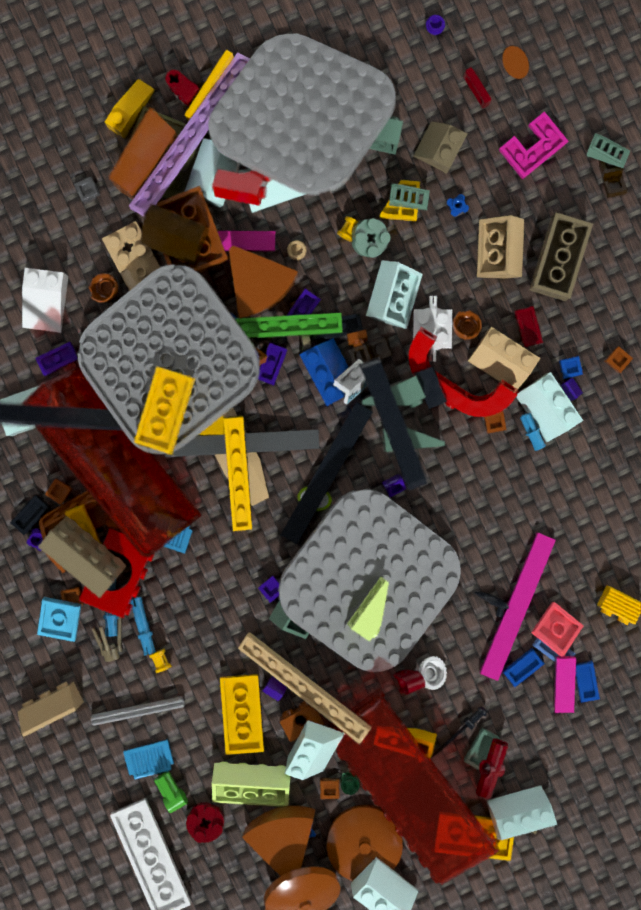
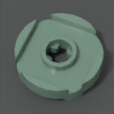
M374 218L359 221L354 226L351 234L353 235L352 247L356 253L370 258L381 255L387 248L391 238L386 226L380 220ZM368 234H370V235L373 234V241H372V242H371V241H370V242H367V240H368V236H367V235H368Z

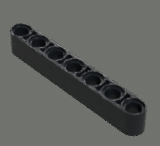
M379 357L360 363L363 376L408 490L411 491L428 484Z

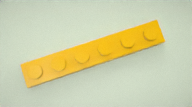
M243 416L223 417L233 531L251 530L252 522Z

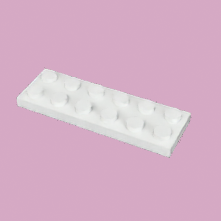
M147 798L110 814L150 909L180 910L191 905L190 897Z

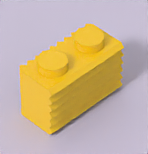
M608 585L597 606L601 607L600 612L610 617L614 614L618 616V621L626 625L629 622L635 625L641 614L640 601Z

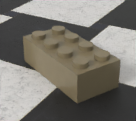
M555 213L551 217L529 288L530 291L563 301L571 298L592 230V223L560 213Z
M67 516L38 546L99 598L126 567L120 558L114 556L104 545L96 541L90 533L84 531L73 519Z

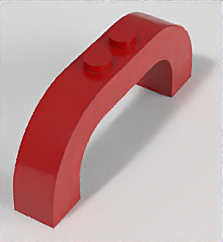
M422 326L415 335L409 350V365L414 377L416 371L431 366L428 360V352L437 339V336ZM436 372L447 398L445 404L451 409L456 408L470 416L487 417L498 414L506 409L518 395V389L502 379L491 393L484 396H475Z

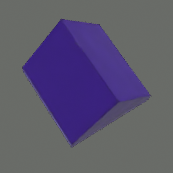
M573 377L560 385L570 402L583 393Z
M399 474L382 482L389 497L406 490L403 479Z
M271 676L262 692L279 701L287 687L274 676Z

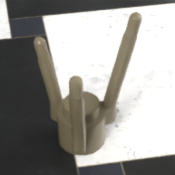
M121 617L117 620V646H115V643L108 644L102 626L99 627L103 643L96 628H92L105 662L120 658L119 653L122 652Z

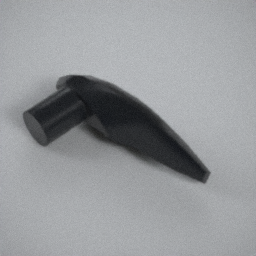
M475 592L477 596L497 607L495 614L497 617H503L504 610L509 608L503 600L496 596Z

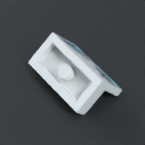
M360 359L334 381V385L345 393V404L352 401L367 387L360 368V363H363V361Z

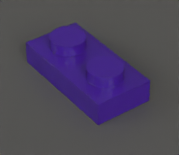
M304 289L286 316L310 315L321 299Z
M67 342L35 359L43 375L46 376L77 361L78 355L72 342Z
M269 343L265 353L268 356L267 361L260 366L258 380L273 386L275 385L288 349Z

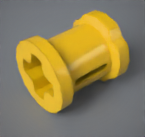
M346 216V221L337 234L351 242L353 240L352 230L358 221Z
M165 648L149 655L155 664L156 673L172 667L165 656Z

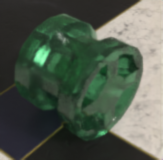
M346 772L342 775L340 779L342 791L347 795L355 794L360 787L358 776L354 772Z

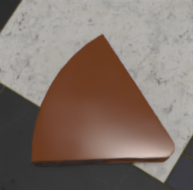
M236 246L229 248L239 318H255L270 311L289 293L298 277V271Z
M284 806L269 810L252 820L245 827L242 838L280 876L301 869L315 809L305 806Z

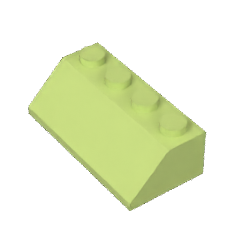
M228 762L214 763L212 802L278 807L288 806L290 776L285 774L286 766L248 765L246 763L230 764Z

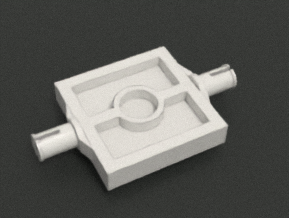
M429 296V308L414 309L413 339L421 326L437 336L435 343L428 352L429 362L432 361V354L433 362H436V350L452 349V310L437 308V296H434V304L433 296Z

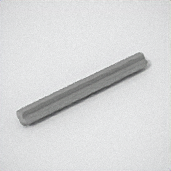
M180 696L93 714L91 716V723L95 726L184 707L185 701Z

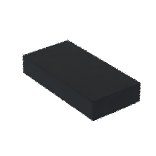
M433 365L414 373L423 390L429 409L447 402L446 395Z
M35 494L10 523L19 532L26 535L51 506L38 494Z

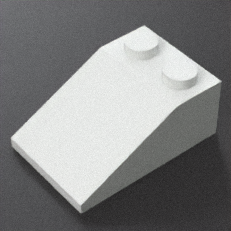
M25 268L22 286V328L61 333L68 275L62 272Z

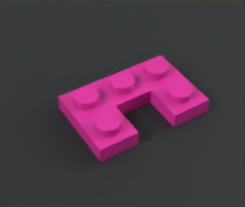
M545 112L528 125L539 139L530 149L526 150L515 136L499 148L501 154L522 180L569 142Z

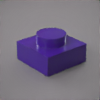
M271 576L258 587L270 603L279 596V582L274 576Z

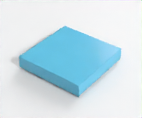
M44 597L42 599L37 635L75 642L82 604Z

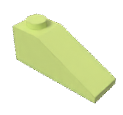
M383 577L378 579L347 623L353 631L368 641H371L372 638L378 635L382 624L389 582Z

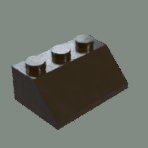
M150 204L143 221L140 244L195 266L209 229L197 222Z

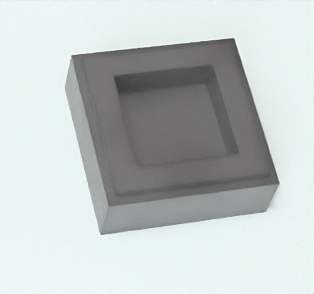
M92 176L74 184L83 203L100 196Z

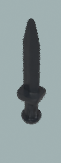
M480 706L470 718H464L465 725L448 739L431 758L449 745L467 727L472 730L475 727V723L482 716L487 715L486 708Z

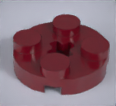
M207 802L199 803L191 809L187 816V831L197 843L214 841L223 832L224 814L217 806ZM203 818L210 820L207 827L201 825Z

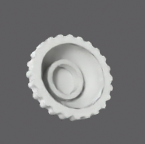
M432 656L424 659L419 667V672L425 680V688L431 690L440 688L447 678V668L438 657Z

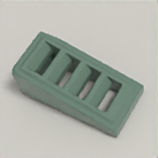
M595 133L587 156L624 168L630 150ZM611 151L615 152L614 156L610 155ZM619 154H622L621 160L617 158Z
M392 183L389 205L427 211L430 191ZM397 191L401 192L400 200H396ZM404 192L408 193L407 202L403 201ZM412 193L416 194L415 203H411ZM420 194L423 195L422 205L418 204Z

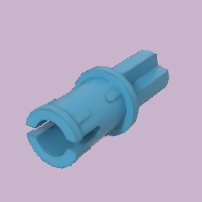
M531 413L523 414L520 419L527 432L525 435L529 437L534 451L544 448L546 444L539 433L540 428H537Z

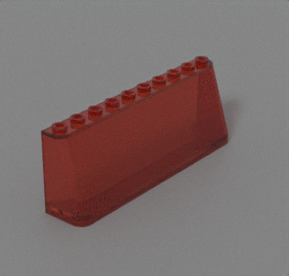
M80 367L41 383L23 402L26 405L108 410L83 375ZM35 426L142 556L151 557L202 516L150 452L143 451L135 446L124 431Z
M379 687L350 709V711L372 727L360 744L332 723L328 726V728L344 733L336 748V753L342 761L345 760L351 774L353 776L357 775L361 780L359 781L361 787L365 791L368 790L374 804L377 807L380 805L387 821L393 822L396 826L397 834L406 839V844L412 853L416 852L419 856L420 864L424 868L427 867L433 881L436 884L440 883L443 885L499 852L498 842L492 833H489L486 828L484 829L391 708V704L384 698L385 694Z

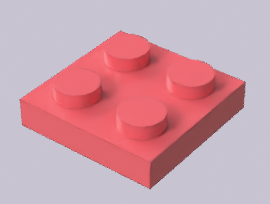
M552 602L531 633L562 657L566 654L584 625L558 604Z

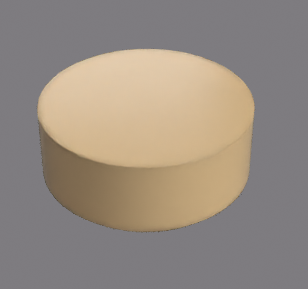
M299 240L292 241L287 247L289 257L293 260L303 259L306 255L305 244Z

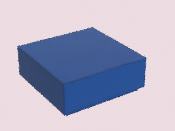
M579 356L559 360L563 379L583 375Z

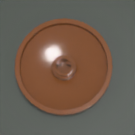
M357 805L344 810L334 819L327 834V853L331 864L339 874L351 881L376 857L394 870L402 855L403 841L398 824L389 813L376 806Z
M322 867L297 869L279 877L267 888L263 898L265 909L327 910L339 897L340 884L336 874L329 869Z

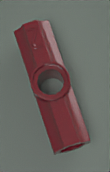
M493 738L486 760H482L479 765L481 777L476 794L486 799H491L498 777H502L505 773L503 761L508 749V743L498 738Z

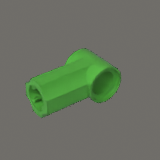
M169 771L162 773L154 779L169 813L188 804L184 791L178 788Z

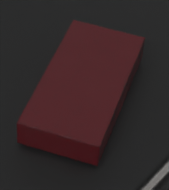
M468 68L463 78L480 106L484 109L489 106L492 99L473 68Z
M534 306L515 310L514 314L523 347L526 348L543 343Z

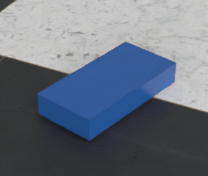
M531 648L502 672L513 686L516 687L545 663L534 649Z
M593 661L576 663L575 679L579 701L582 703L600 699Z

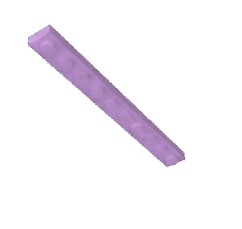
M237 52L130 203L129 207L131 210L145 217L150 204L156 205L208 132L209 118L214 107L250 58Z

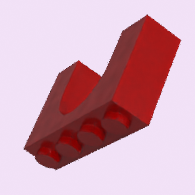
M218 169L212 188L215 197L260 206L262 199H265L267 195V183L271 182L272 179L254 170L247 173H235Z
M109 529L103 545L108 550L123 555L130 561L132 566L131 579L126 586L119 590H106L100 598L85 586L79 601L124 619L125 615L129 616L133 605L130 603L133 597L136 598L141 588L138 584L141 579H145L148 569H146L148 561L152 562L156 551H153L154 546Z

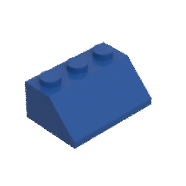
M334 338L300 354V358L326 407L345 397V393L334 385V381L349 367Z

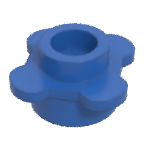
M459 194L456 198H449L447 200L452 216L456 217L458 214L466 213L469 210V206L464 201V195Z

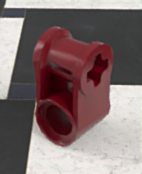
M170 70L166 74L165 79L168 88L189 107L200 91V88L178 70ZM172 79H174V80H177V79H178L179 82H178V83H176V82H173V83H172L171 80H172Z
M404 669L394 674V678H397L400 686L399 692L401 694L408 695L425 687L424 677L419 671Z

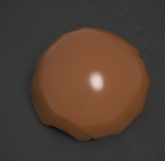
M102 273L92 279L89 290L93 300L99 303H107L116 298L119 287L112 275Z
M470 310L459 311L453 318L455 334L464 340L473 339L479 335L482 329V321L479 316Z

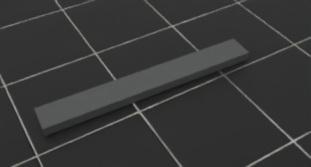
M319 430L245 433L246 453L320 449ZM225 435L196 436L182 448L174 451L173 454H165V457L226 454Z

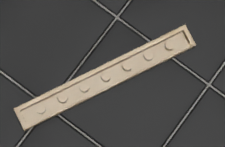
M249 632L238 647L240 651L360 744L372 728L370 725Z

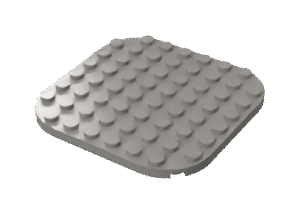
M297 33L283 34L266 40L255 51L214 107L209 118V133L216 149L226 157L297 192L308 195H320L319 192L328 190L332 192L338 189L350 178L393 114L396 98L395 89L388 76L377 68L309 37Z
M167 265L152 272L90 323L79 341L78 362L83 375L130 441L139 449L154 454L167 453L134 443L156 367L195 378L174 451L182 448L242 401L252 391L259 376L260 362L255 346L204 277L186 266Z
M371 489L351 491L335 502L288 564L279 581V599L284 612L294 623L354 666L369 672H382L395 667L409 654L455 592L460 580L461 568L459 558L450 544L389 497ZM383 577L389 582L382 624L378 635L372 638L371 641H368L353 631L347 623L378 579Z

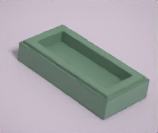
M482 727L467 752L464 762L479 770L481 761L487 758L493 738L499 739V736Z

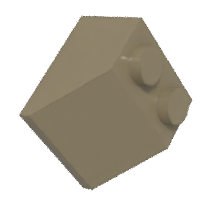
M431 121L414 157L447 174L467 133L452 125Z

